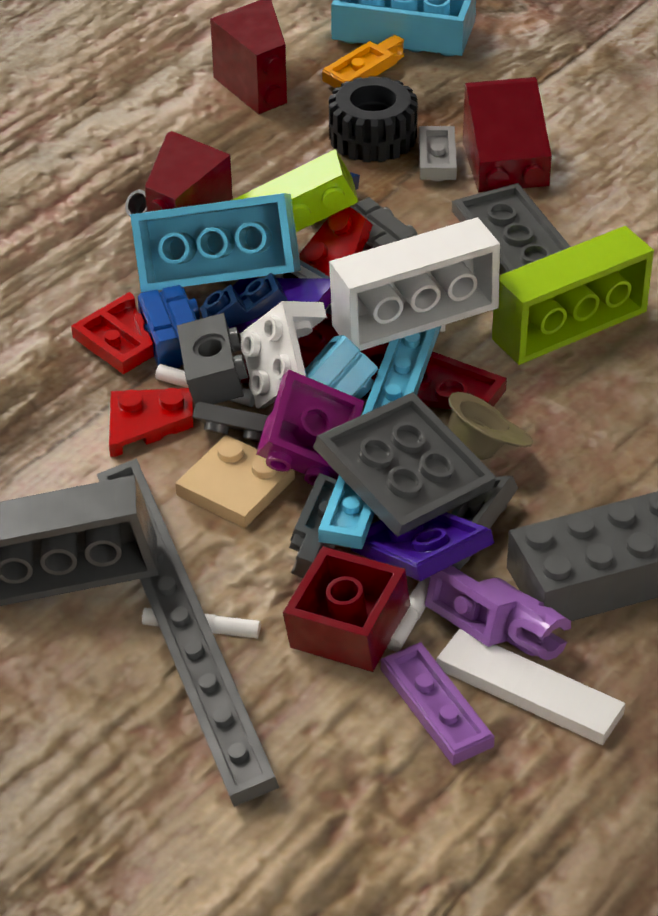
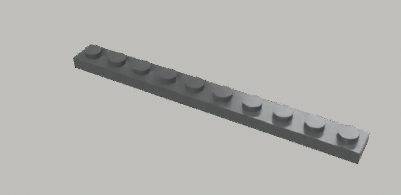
M136 458L98 473L97 477L99 482L132 475L136 476L157 536L159 573L157 576L142 578L140 581L229 797L235 807L278 789L279 785Z

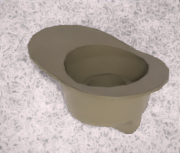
M463 392L452 393L448 398L449 405L453 411L447 427L480 460L491 458L504 444L524 448L532 445L533 440L530 435L505 419L501 413L484 400Z

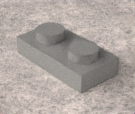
M419 126L420 180H456L455 126Z

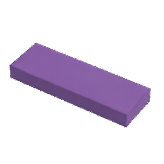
M421 642L381 659V671L452 765H456L494 747L495 736Z

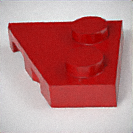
M347 207L328 217L299 253V259L330 277L329 261L362 252L365 243L368 242L373 224L353 208Z
M131 292L126 293L71 325L72 337L122 374L129 372L154 356L153 342L149 332L145 331V322L141 313L137 311L135 297Z
M189 388L111 391L110 457L122 455L123 446L143 439L144 443L148 445L161 440L168 434H177L193 428V398Z

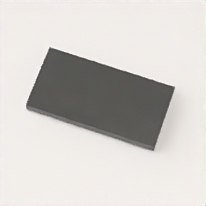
M519 183L452 201V212L460 222L478 217L500 243L499 273L501 275L571 247Z

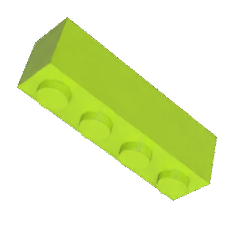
M336 149L233 199L238 200L281 193L291 194L296 232L359 202L353 178Z

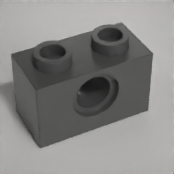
M224 313L177 325L186 382L194 404L198 403V401L217 404L243 397L241 380L248 378L242 354L236 355L237 351H241V340L237 327L229 328Z

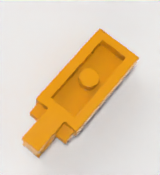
M394 34L379 44L371 41L365 43L325 67L322 71V81L336 88L341 87L342 83L353 81L356 78L378 76L404 57V39Z

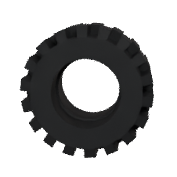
M372 76L346 81L341 84V87H336L332 91L333 95L329 97V140H331L332 147L337 149V152L341 155H348L349 159L363 160V162H385L387 159L394 160L399 158L400 154H407L410 151V147H414L416 144L418 102L416 94L413 93L409 86H403L402 82L398 80L393 81L391 78Z

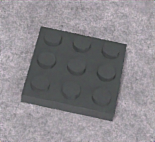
M413 392L318 435L313 447L397 537L491 490L497 479L485 464Z

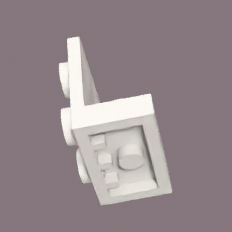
M281 301L240 333L241 351L245 356L250 378L249 387L254 396L256 408H266L276 401L282 376L288 369L306 376L298 338L310 334L314 326L327 318L323 302Z

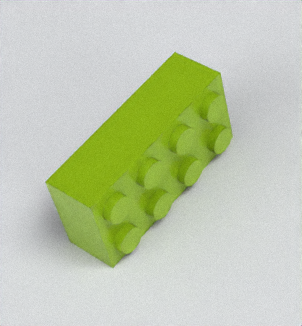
M622 226L499 275V308L493 310L492 340L518 365H521L647 312L654 249L627 226Z

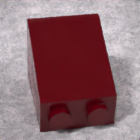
M258 0L211 18L213 77L258 115L287 104L286 44L272 0Z
M536 77L465 83L463 146L478 193L517 183L522 188L550 186L552 155Z
M168 132L145 185L147 212L233 200L230 154L176 132Z

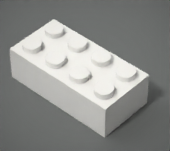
M478 217L329 261L332 326L339 336H346L360 351L499 308L500 243Z

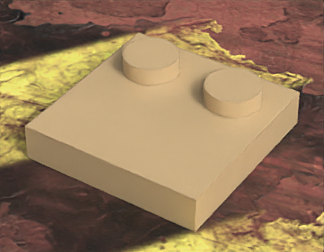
M225 435L175 483L176 495L246 528L295 479V470L290 469L285 472L273 470L266 465V458L256 455V448Z

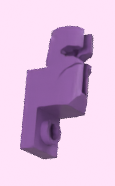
M452 565L430 577L425 606L489 647L507 641L530 656H538L543 660L554 659L563 652L567 642L552 633V631L557 628L564 631L571 629V620L553 608L544 606L543 602L521 592L504 580L491 578L477 582Z

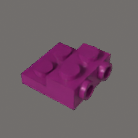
M288 369L282 376L273 411L266 418L256 455L266 458V465L273 470L285 472L293 469L305 474V481L314 486L319 473L337 480L339 474L313 448L316 438L326 431L361 416L365 401Z

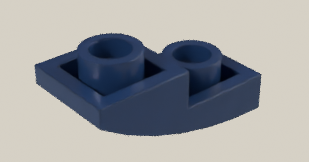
M271 272L266 277L258 278L251 282L241 295L237 293L232 285H229L222 291H215L207 297L199 309L203 318L224 313L228 326L231 327L266 314L281 301H287V297L280 282Z

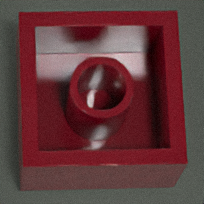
M322 546L283 611L290 648L374 672L391 641L392 635L411 605L406 569Z

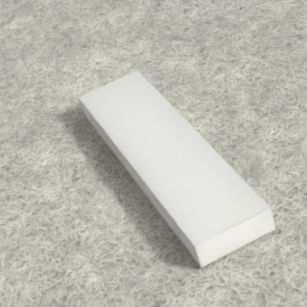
M462 629L456 632L436 658V662L446 674L600 745L605 743L624 715V702L500 646L492 645L488 647Z

